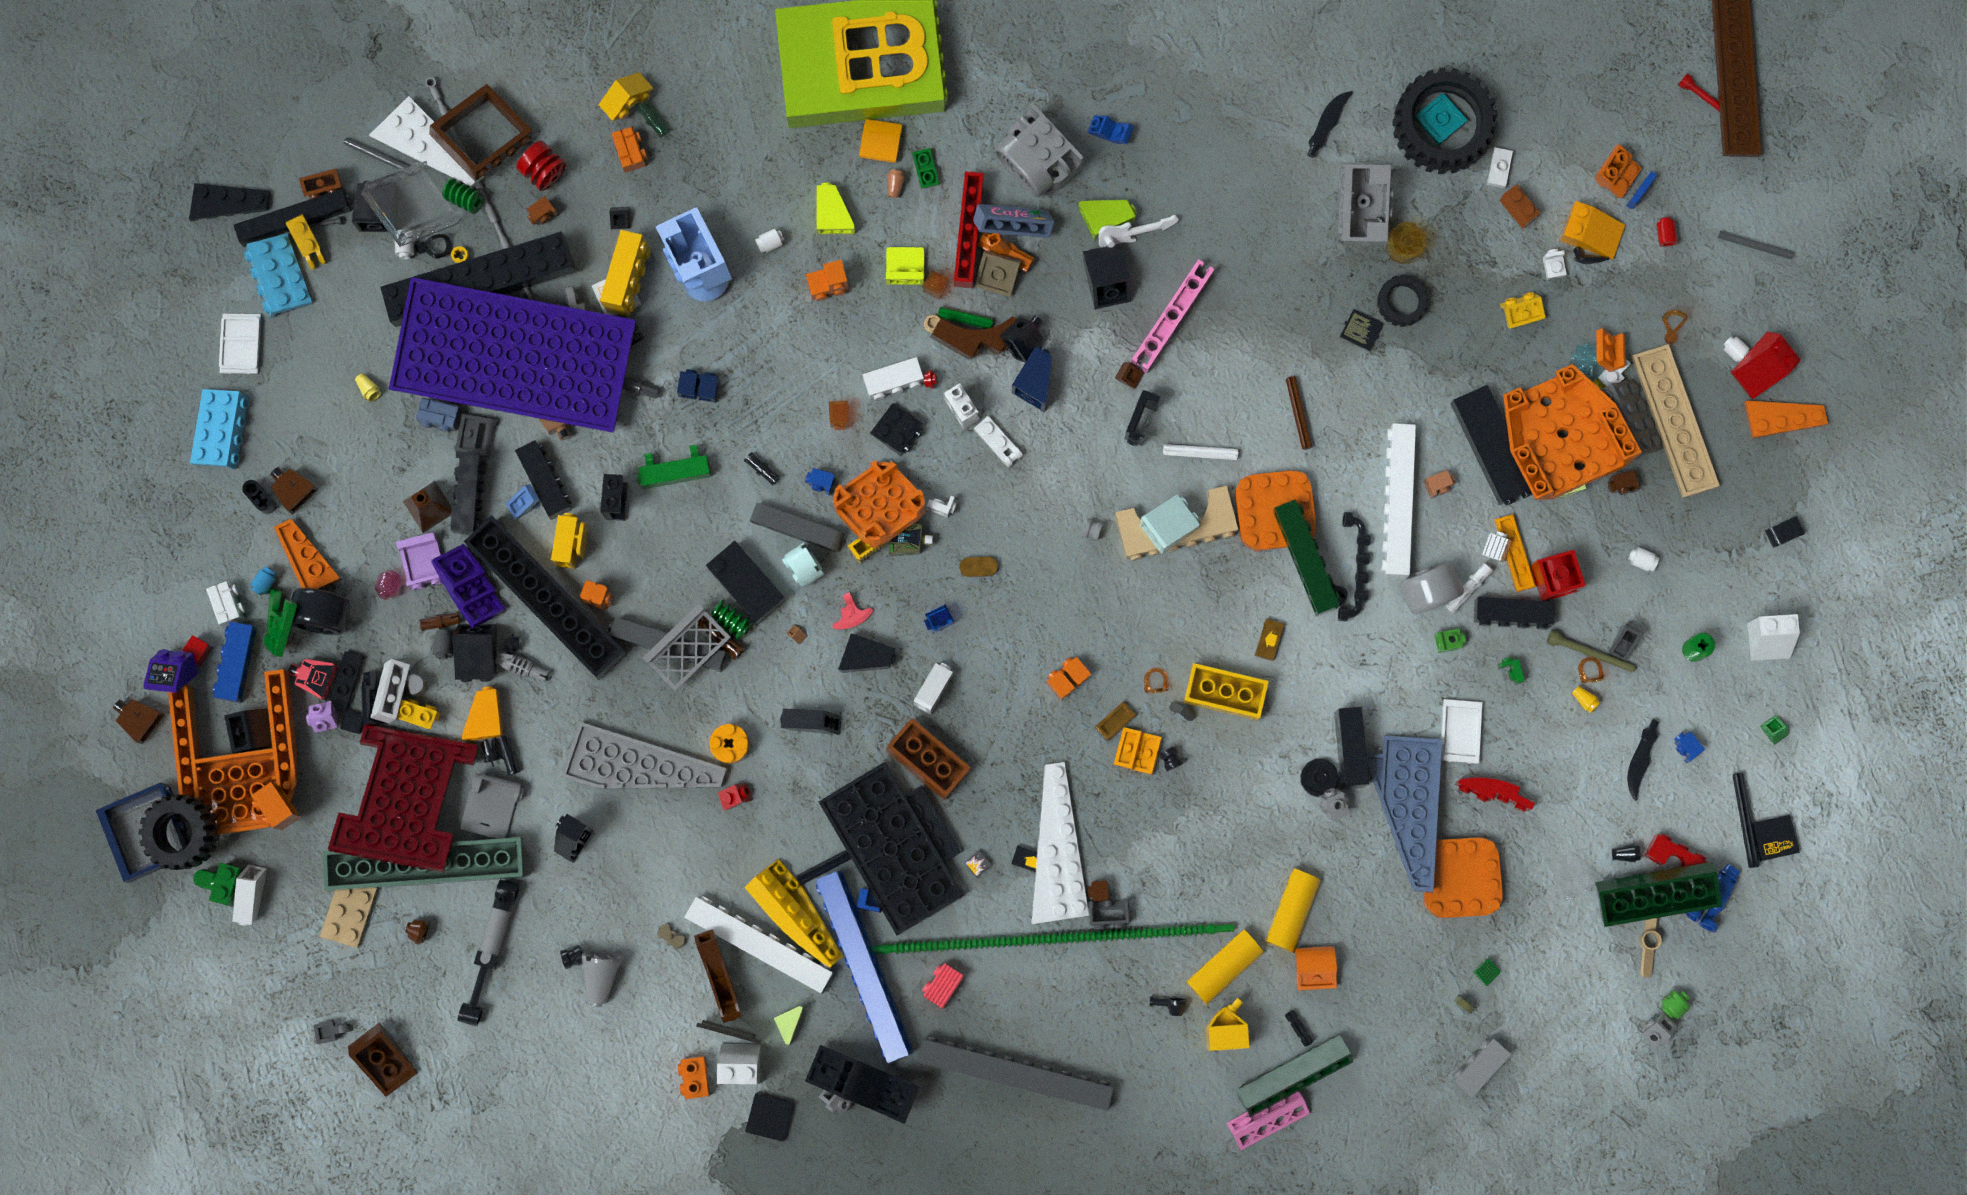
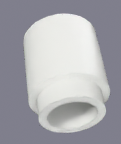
M774 228L759 235V238L755 239L761 253L765 251L768 253L782 246L784 238L781 231H776Z
M406 230L397 231L394 237L395 255L402 260L410 259L414 255V237L412 232Z
M1731 336L1723 344L1725 346L1723 350L1735 362H1740L1750 349L1737 336L1735 338Z
M1637 547L1636 550L1632 549L1628 558L1631 560V565L1647 572L1649 570L1653 572L1659 561V558L1654 553Z

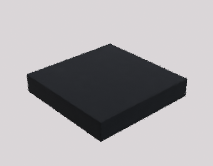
M755 1093L745 1132L784 1142L793 1103Z

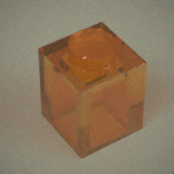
M931 270L923 284V292L940 300L949 284L948 278Z
M829 401L830 428L845 430V427H849L848 401Z

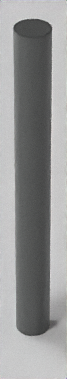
M347 137L344 139L343 144L409 175H412L414 168Z
M1720 231L1718 234L1719 239L1787 259H1791L1793 255L1791 251Z

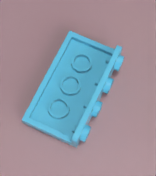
M287 233L247 244L244 256L246 261L251 263V276L257 280L258 285L256 289L259 297H263L264 303L262 305L265 314L268 313L270 318H272L277 313L312 304Z
M202 389L190 459L191 464L228 467L230 469L237 468L240 460V446L243 442V428L246 424V411L249 406L246 394L239 391Z

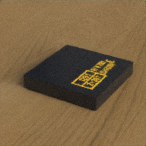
M1790 815L1753 823L1760 861L1800 853Z

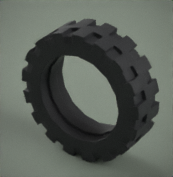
M1400 275L1392 277L1385 282L1378 294L1377 307L1380 309L1379 313L1385 317V321L1391 322L1394 326L1400 325V327H1405L1406 325H1413L1423 317L1428 308L1429 295L1426 292L1427 289L1425 286L1423 287L1420 280L1414 279L1415 277ZM1395 287H1408L1416 293L1419 302L1416 311L1412 314L1398 315L1389 307L1387 301L1388 294Z

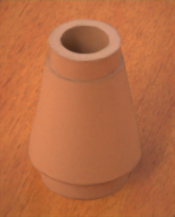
M890 170L889 174H887L888 197L899 198L906 178L903 171Z

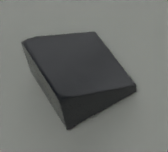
M611 207L609 210L611 229L630 228L629 207Z

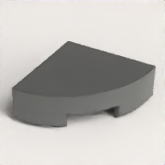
M1173 702L1169 706L1170 710L1175 714H1180L1187 721H1193L1195 715L1185 707Z

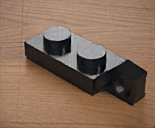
M376 672L363 673L361 685L363 725H383V721L371 718L379 687Z

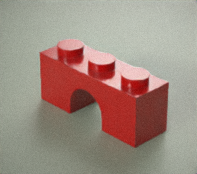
M1665 834L1655 835L1643 855L1660 866L1664 865L1670 856L1677 857L1681 862V867L1709 863L1705 861L1706 857L1698 853L1694 855L1688 851V847L1680 843L1676 845Z

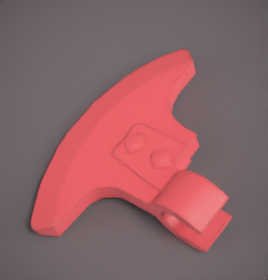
M850 592L842 596L847 606L841 609L842 618L834 623L832 628L848 629L860 625L872 614L873 609H857Z

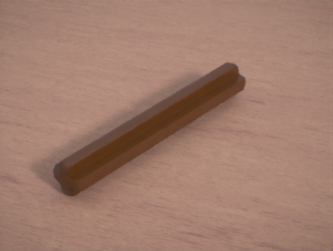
M1295 376L1286 378V384L1301 447L1303 450L1312 448V442L1297 379Z

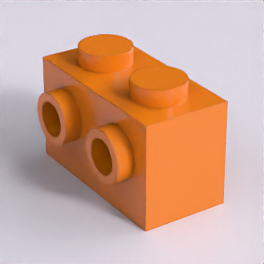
M706 1057L680 1060L681 1064H678V1074L683 1079V1084H680L681 1096L684 1095L685 1099L710 1096Z

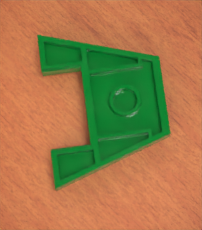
M271 588L264 646L274 656L283 657L297 604L292 600H285L283 612L281 613L279 608L282 592L278 588Z

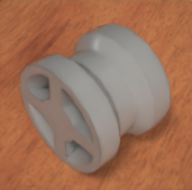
M1088 518L1083 537H1092L1093 540L1097 541L1103 523H1095L1092 519Z

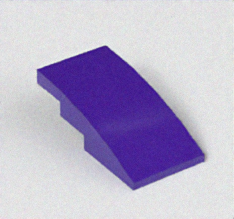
M464 544L432 559L431 562L440 580L472 628L504 613L505 607L495 596V589L486 579L485 570Z

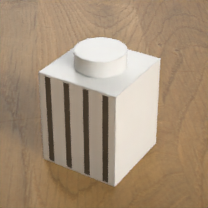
M1498 531L1496 534L1490 533L1482 555L1504 562L1512 540L1507 539V534Z

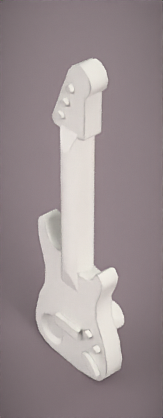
M1172 215L1169 218L1161 219L1159 222L1130 228L1131 224L1129 222L1120 226H1104L1099 231L1100 248L1106 246L1111 248L1115 244L1135 242L1136 239L1132 235L1158 229L1165 230L1177 223L1178 217Z

